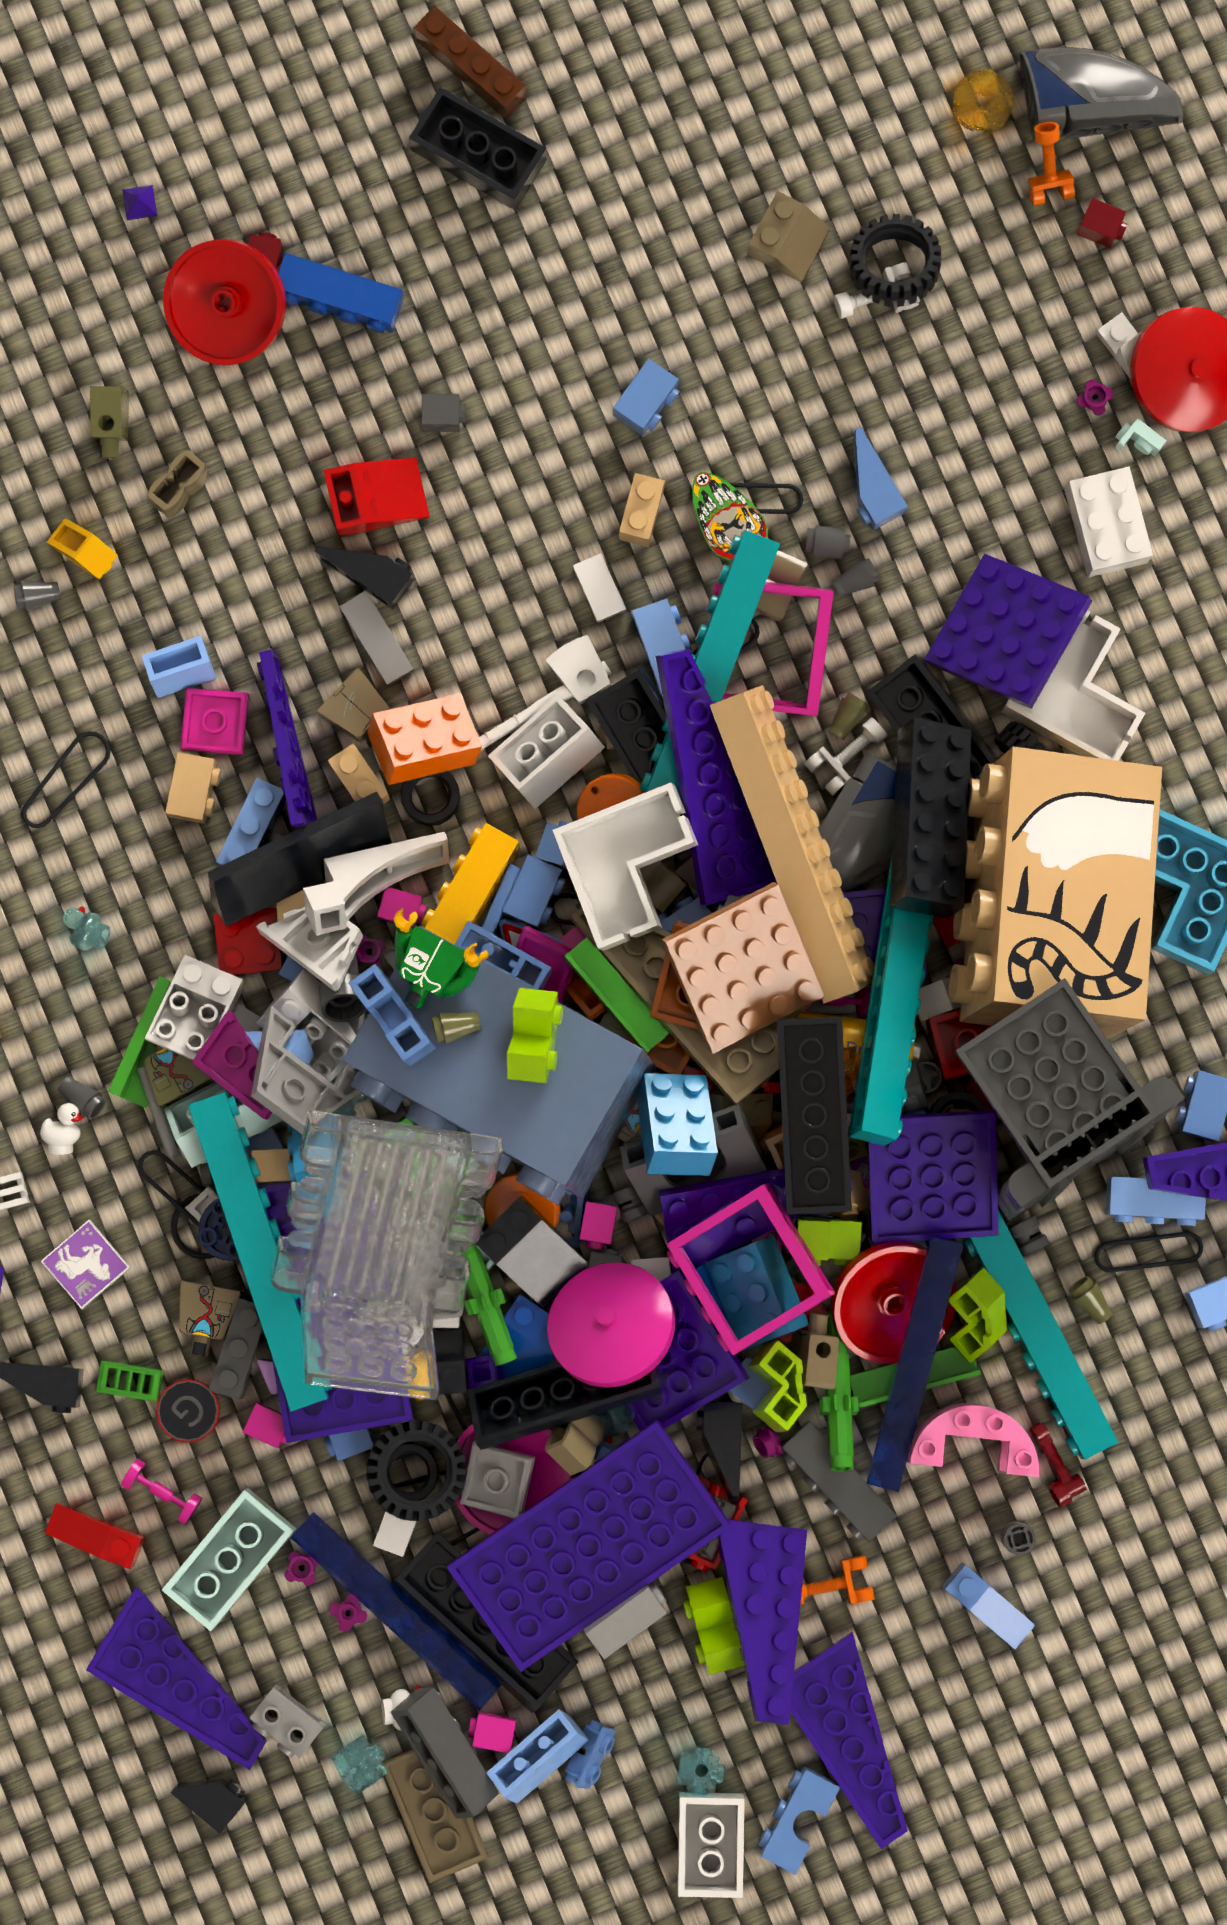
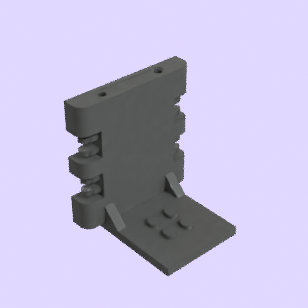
M1065 978L955 1051L968 1073L1014 1138L1027 1163L1016 1170L998 1192V1210L1006 1224L1037 1203L1044 1207L1056 1199L1072 1183L1073 1179L1115 1151L1122 1155L1134 1147L1154 1128V1125L1162 1121L1175 1106L1185 1099L1177 1085L1165 1077L1155 1078L1143 1087L1139 1086ZM1117 1128L1118 1130L1110 1137L1109 1130Z

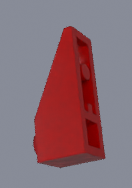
M56 1503L45 1534L128 1569L135 1566L146 1537Z

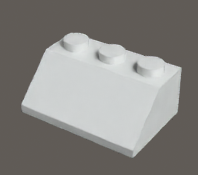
M557 694L491 752L488 757L531 806L536 809L600 753L605 746L585 722Z

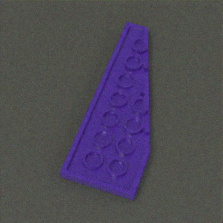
M682 649L657 655L656 662L680 795L686 812L684 816L689 819L698 845L690 848L700 905H710L727 900L728 895L739 897L753 893L773 882L778 884L711 711L710 705L716 702L711 700L704 686L706 682L690 650Z

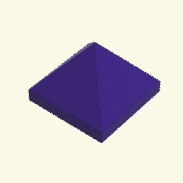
M153 185L122 190L127 221L157 216Z

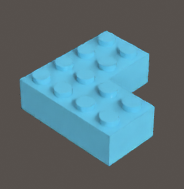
M1160 809L1155 883L1176 892V895L1151 949L1209 975L1215 971L1227 945V840Z

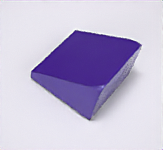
M490 1354L466 1359L469 1389L505 1378L501 1366H495Z

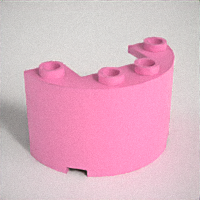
M953 1404L933 1412L916 1427L907 1443L904 1454V1461L910 1464L942 1467L945 1435L1001 1440L998 1463L999 1471H1006V1474L1039 1477L1037 1453L1033 1442L1023 1427L1007 1414L979 1404Z

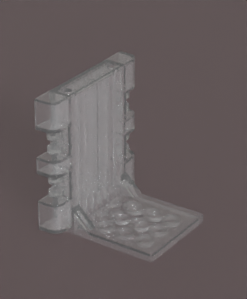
M308 1110L299 1147L300 1158L305 1163L304 1170L308 1174L317 1177H304L301 1183L291 1182L287 1199V1213L292 1218L291 1224L301 1231H291L288 1237H278L271 1267L272 1285L280 1291L300 1294L305 1384L437 1400L439 1383L433 1337L434 1312L454 1314L461 1309L470 1276V1264L466 1262L467 1258L463 1254L458 1253V1251H468L472 1244L479 1241L485 1219L484 1209L481 1208V1205L477 1201L468 1198H481L485 1190H489L494 1186L503 1152L502 1138Z

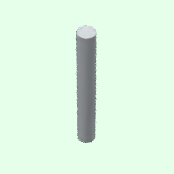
M146 1067L139 1068L137 1070L166 1156L168 1158L177 1156L179 1152L165 1111L157 1104Z

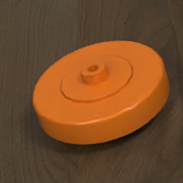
M608 773L595 778L582 790L578 798L577 819L579 820L643 794L644 791L639 790L641 784L634 778L620 773Z
M520 1172L511 1173L501 1178L489 1190L484 1205L485 1219L488 1227L520 1196H524L555 1229L557 1228L560 1219V1203L556 1205L518 1182L516 1178Z

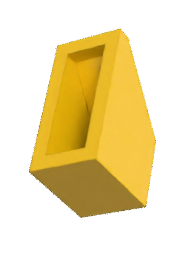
M66 518L47 541L51 547L99 580L103 574L111 569L113 561L118 556L93 533Z

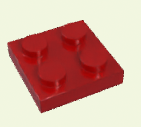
M276 907L262 909L227 927L219 914H213L219 970L233 976L281 970L283 967L281 950L263 937L256 927L264 921L267 926L278 922Z

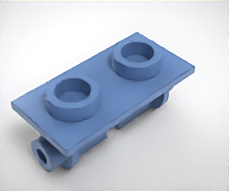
M593 1719L590 1724H586L583 1733L589 1741L582 1748L587 1751L585 1755L577 1751L571 1756L565 1769L567 1773L565 1779L576 1784L575 1786L578 1788L590 1789L591 1785H594L600 1777V1765L604 1757L610 1753L614 1746L615 1739L613 1737L616 1730L603 1727L602 1723Z

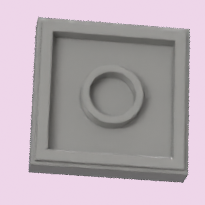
M474 1441L471 1447L467 1476H465V1486L462 1490L460 1504L514 1519L524 1512L536 1457L499 1446L480 1450L476 1441Z

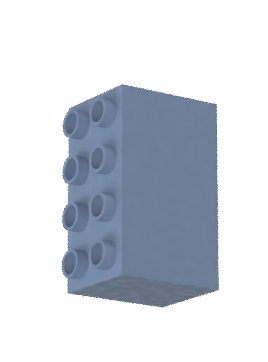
M419 926V928H421V929H423V930H425V931H427V932H429V933H431V934H433V935H435V936L441 938L440 936H438V935L432 933L431 931H429V930H427V929H425V928ZM485 961L479 963L480 967L472 984L454 996H446L445 999L441 1000L428 994L420 1010L405 1002L436 1046L435 1050L411 1067L400 1058L371 1013L368 1014L342 1061L358 1071L350 1086L396 1113L403 1099L411 1102L412 1105L405 1117L447 1143H450L457 1129L466 1133L467 1137L460 1149L502 1174L505 1173L511 1160L519 1163L523 1167L516 1180L556 1205H559L566 1191L581 1199L584 1197L637 1103V1094L644 1073H654L657 1068L642 1048L562 1005L563 1018L561 1025H557L554 1051H557V1065L555 1071L550 1070L547 1082L538 1083L507 1079V1051L513 1036V1005L519 988H533ZM395 968L389 981L404 1000L412 984L400 978L399 971ZM478 1012L481 1025L480 1031L468 1034L448 1044H445V1041L437 1043L432 1017L439 1016V1013Z

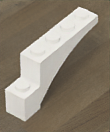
M445 832L325 858L326 883L303 888L305 912L315 935L347 929V921L376 894L409 876L449 864L448 838Z

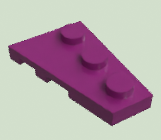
M227 1011L191 1063L261 1118L268 1120L273 1112L251 1097L259 1051L234 1013Z

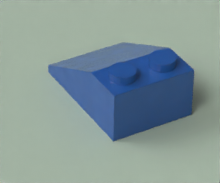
M519 1294L504 1317L517 1359L500 1365L505 1378L548 1365L555 1357L551 1350L547 1333L549 1313L521 1294ZM487 1344L479 1356L490 1354Z

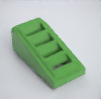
M101 1360L96 1392L158 1402L164 1370ZM109 1368L115 1369L112 1387H106ZM121 1371H127L125 1388L119 1389ZM134 1372L139 1373L137 1390L131 1391ZM151 1375L149 1392L144 1393L145 1376Z

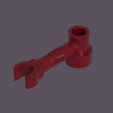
M1043 1422L1029 1428L1040 1448H1042L1053 1470H1055L1058 1481L1049 1485L1048 1490L1057 1506L1063 1508L1072 1502V1498L1086 1491L1087 1488L1078 1473L1071 1476L1053 1444L1047 1427Z

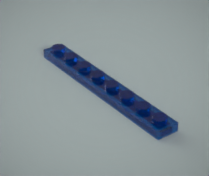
M930 1236L867 1478V1484L899 1492L962 1252V1243Z
M314 1512L291 1536L293 1541L353 1594L475 1708L481 1710L501 1687L502 1684Z

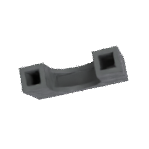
M739 1104L712 1113L715 1138L720 1149L710 1176L647 1174L642 1139L620 1147L624 1171L650 1216L662 1213L659 1190L768 1171L764 1150Z

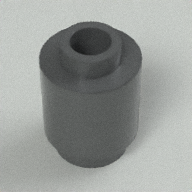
M818 525L815 528H807L805 553H813L812 556L842 559L843 553L849 554L851 535L845 534V528Z

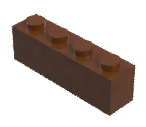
M435 5L414 26L416 41L504 119H507L526 99V85Z

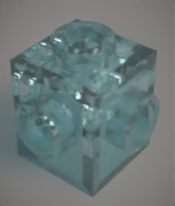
M363 1735L331 1757L342 1780L356 1795L388 1773L383 1763V1760L386 1759L383 1750L377 1742L371 1745Z
M695 1747L694 1753L681 1751L677 1784L688 1785V1792L708 1795V1789L715 1790L716 1783L722 1784L725 1765L719 1764L720 1757L713 1756V1749ZM698 1765H704L707 1768L705 1777H698L696 1775L695 1769Z

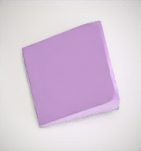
M258 1359V1365L270 1393L278 1394L272 1360Z

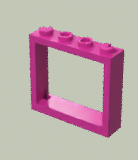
M766 582L762 592L819 599L806 703L773 699L774 708L772 709L777 712L818 716L834 591ZM714 583V595L718 596L721 583ZM724 693L722 700L737 694Z
M769 1183L761 1185L666 1244L670 1250L667 1252L669 1260L675 1268H681L686 1277L683 1281L687 1290L692 1296L697 1295L703 1305L700 1307L703 1317L709 1324L714 1323L720 1333L717 1335L720 1345L726 1352L730 1350L732 1355L741 1352L836 1294ZM758 1200L815 1294L738 1340L683 1249V1246Z

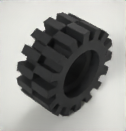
M1011 721L994 739L998 749L1003 753L1013 746L1049 751L1045 749L1046 746L1038 741L1039 739L1036 736H1033L1028 729H1025L1023 725L1018 724L1016 721Z

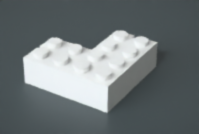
M1087 610L1033 708L1030 709L1008 699L1001 712L1079 756L1119 761L1129 744L1128 741L1134 735L1145 713L1091 683L1120 628L1097 615L1089 626L1085 625L1084 622L1090 614V611Z
M672 783L553 830L599 950L605 951L630 941L628 934L638 938L662 928L640 868L698 845L689 819L684 815L680 816L686 812L677 788Z

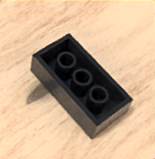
M442 87L435 94L409 137L411 151L515 211L547 161L546 147Z

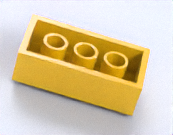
M485 823L482 829L479 827L475 829L468 842L470 844L469 848H471L467 856L460 855L453 868L455 877L451 884L448 882L444 883L437 895L438 902L440 903L436 910L429 909L421 923L423 928L452 944L456 943L468 921L477 925L502 882L509 864L513 863L520 850L518 840L488 823Z

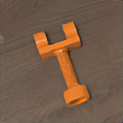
M1055 122L1040 123L1035 126L1034 133L1035 141L1042 145L1044 175L1028 178L1030 201H1033V206L1045 204L1044 190L1058 186L1060 195H1063V200L1075 197L1074 177L1069 169L1056 172L1054 143L1060 139L1059 125Z
M860 1555L841 1559L840 1563L843 1573L841 1578L822 1580V1582H813V1584L807 1585L802 1584L800 1605L805 1604L804 1601L808 1595L811 1596L812 1594L814 1596V1594L832 1592L833 1590L836 1591V1589L842 1590V1588L846 1589L848 1601L851 1605L874 1600L873 1587L869 1586L854 1590L850 1571L868 1568L866 1556Z

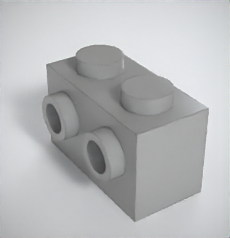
M277 1684L250 1716V1719L254 1722L252 1727L266 1738L270 1734L279 1742L277 1747L291 1758L294 1754L300 1758L326 1725L324 1721ZM269 1710H275L278 1717H272ZM294 1730H300L303 1737H297L294 1734Z

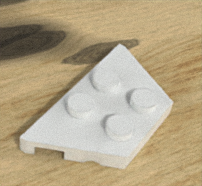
M305 906L301 909H294L284 913V919L268 926L264 921L256 926L263 937L335 992L339 990L363 938L360 929L349 920L346 923L347 929L315 935L306 915Z

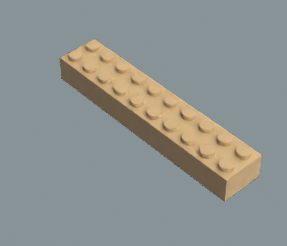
M762 685L711 704V711L776 881L824 994V997H822L823 1003L858 992L872 982L875 966L871 958L865 954L862 932L854 925L851 917L853 915L851 903L847 898H844L841 891L842 881L840 874L835 868L833 869L829 859L830 848L826 840L820 836L817 828L819 827L817 814L809 807L806 799L808 797L806 785L802 780H799L796 773V759L792 751L787 749L783 739L785 738V730L781 722L775 718L772 710L774 702L771 694L767 690L765 691Z

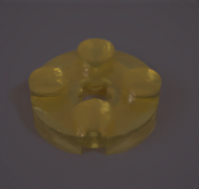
M985 68L981 71L971 72L964 76L956 86L952 104L954 116L960 125L967 130L984 131L983 133L994 132L1001 128L1009 119L1014 105L1013 91L1009 83L992 69ZM977 96H987L990 99L988 102L990 107L986 108L983 105L978 107L976 105L978 101Z

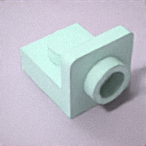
M1137 418L1132 426L1126 422L1118 432L1116 438L1119 442L1115 449L1120 452L1131 438L1135 441L1134 446L1145 455L1150 453L1155 457L1167 440Z

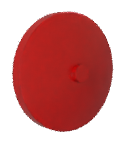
M215 239L190 248L177 259L166 278L163 292V307L168 326L184 349L193 356L208 363L235 365L259 356L275 341L285 319L286 296L277 270L264 254L241 241Z
M1201 307L1174 309L1155 318L1140 334L1131 357V382L1139 404L1155 422L1173 431L1189 433L1211 429L1227 420V319L1220 314Z
M894 1241L873 1246L856 1256L838 1277L834 1287L836 1294L831 1298L833 1324L847 1347L866 1360L882 1364H895L919 1357L934 1347L944 1336L955 1314V1308L947 1299L956 1292V1287L948 1268L935 1253L915 1243Z

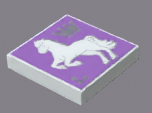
M91 1220L84 1223L41 1260L43 1265L81 1309H84L131 1268Z

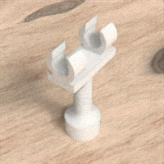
M906 262L887 267L883 271L884 280L890 282L906 279L910 274ZM847 292L834 295V304L840 319L852 316L853 310L856 307L870 304V302L873 303L872 295L869 298L862 294L849 296ZM917 296L916 303L911 305L908 300H905L904 306L897 307L896 301H892L895 312L898 313L902 310L918 306L920 299Z
M871 717L862 725L864 730L860 737H857L837 757L833 758L822 747L805 762V766L811 772L818 769L825 761L836 772L837 776L825 786L832 796L845 786L848 779H851L842 768L843 765L864 749V746L866 747L869 742L879 744L888 736L874 718Z

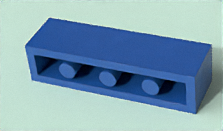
M288 253L284 254L278 274L284 286L286 304L296 306L297 303L307 305L310 311L317 314L325 315L326 312L338 315L337 318L345 323L355 324V321L367 324V328L374 332L384 333L386 330L393 333L404 301L402 289Z

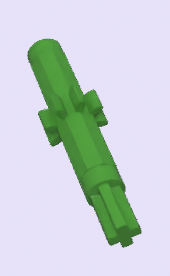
M462 1208L446 1213L444 1216L455 1244L453 1248L457 1256L456 1259L470 1296L468 1300L464 1301L468 1315H477L495 1366L517 1359L500 1309V1304L506 1303L502 1289H493L481 1252L474 1242L475 1238L471 1236Z
M831 1311L826 1314L829 1315L827 1333L839 1337L835 1390L826 1389L827 1397H821L819 1406L820 1416L827 1415L830 1469L843 1472L854 1469L852 1416H856L857 1412H859L858 1397H851L848 1347L836 1331Z

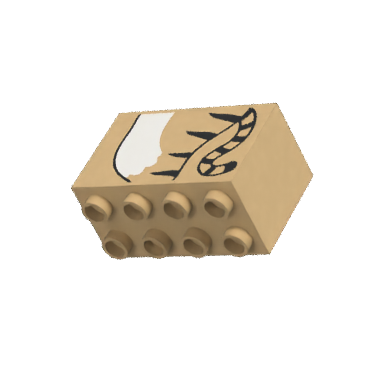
M1013 746L993 764H986L979 775V779L969 778L968 817H975L973 841L967 840L965 878L970 879L968 903L964 902V908L955 913L953 919L954 939L965 941L964 965L954 964L948 983L949 1001L961 1003L959 1022L993 1026L1064 978L1107 1039L1146 1020L1162 767Z

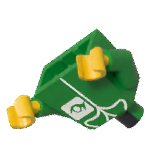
M401 908L394 916V923L397 926L394 943L395 964L399 971V977L412 984L403 1001L420 1010L428 994L443 1000L446 996H454L469 987L480 967L479 963L488 958V951H483L478 957L475 954L477 943L467 947L464 951L417 926L412 929L411 926L418 918L417 913L413 911L410 914L409 921L403 918L404 909Z

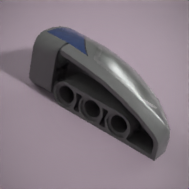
M1075 47L1047 48L1020 53L1021 76L1033 139H1035V126L1044 122L1057 123L1060 135L1065 126L1066 137L1080 138L1179 124L1184 119L1181 98L1177 92L1144 67L1108 52Z
M865 753L851 779H848L819 828L821 838L826 840L830 848L829 859L832 867L840 874L842 881L840 888L842 892H851L864 886L890 869L893 847L896 768L871 753Z

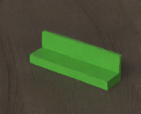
M588 937L563 957L628 1036L646 1054L669 1034L657 1018L650 1017L651 1011Z
M161 976L158 978L108 1092L142 1107H147L149 1103L137 1069L145 1067L144 1059L156 1052L151 1042L145 1040V1036L172 982Z
M956 1346L920 1355L900 1363L888 1364L850 1375V1387L853 1397H858L859 1408L977 1376L981 1374V1371L977 1369L975 1360L970 1363Z

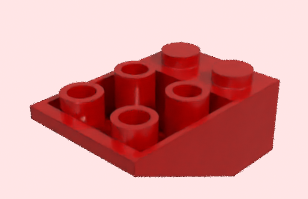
M416 457L353 463L323 470L339 538L430 518Z

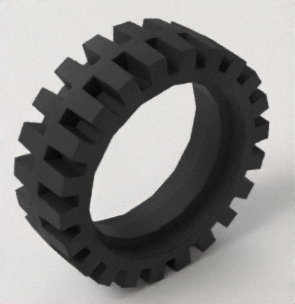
M893 214L892 220H889L887 215H883L880 217L879 223L874 218L869 221L868 227L866 225L862 226L859 234L856 233L850 251L852 281L855 280V287L858 291L862 289L863 296L869 298L872 295V302L879 304L881 299H883L884 306L891 307L892 301H896L897 307L904 306L905 300H908L911 305L916 303L917 296L921 300L926 297L927 291H932L935 282L939 278L941 268V246L939 245V240L936 235L933 236V230L929 226L924 228V222L919 219L913 223L912 216L906 215L903 221L900 220V214ZM901 239L911 242L920 248L925 255L926 263L923 271L918 276L907 281L890 282L878 278L868 270L865 261L867 251L873 245L883 240Z

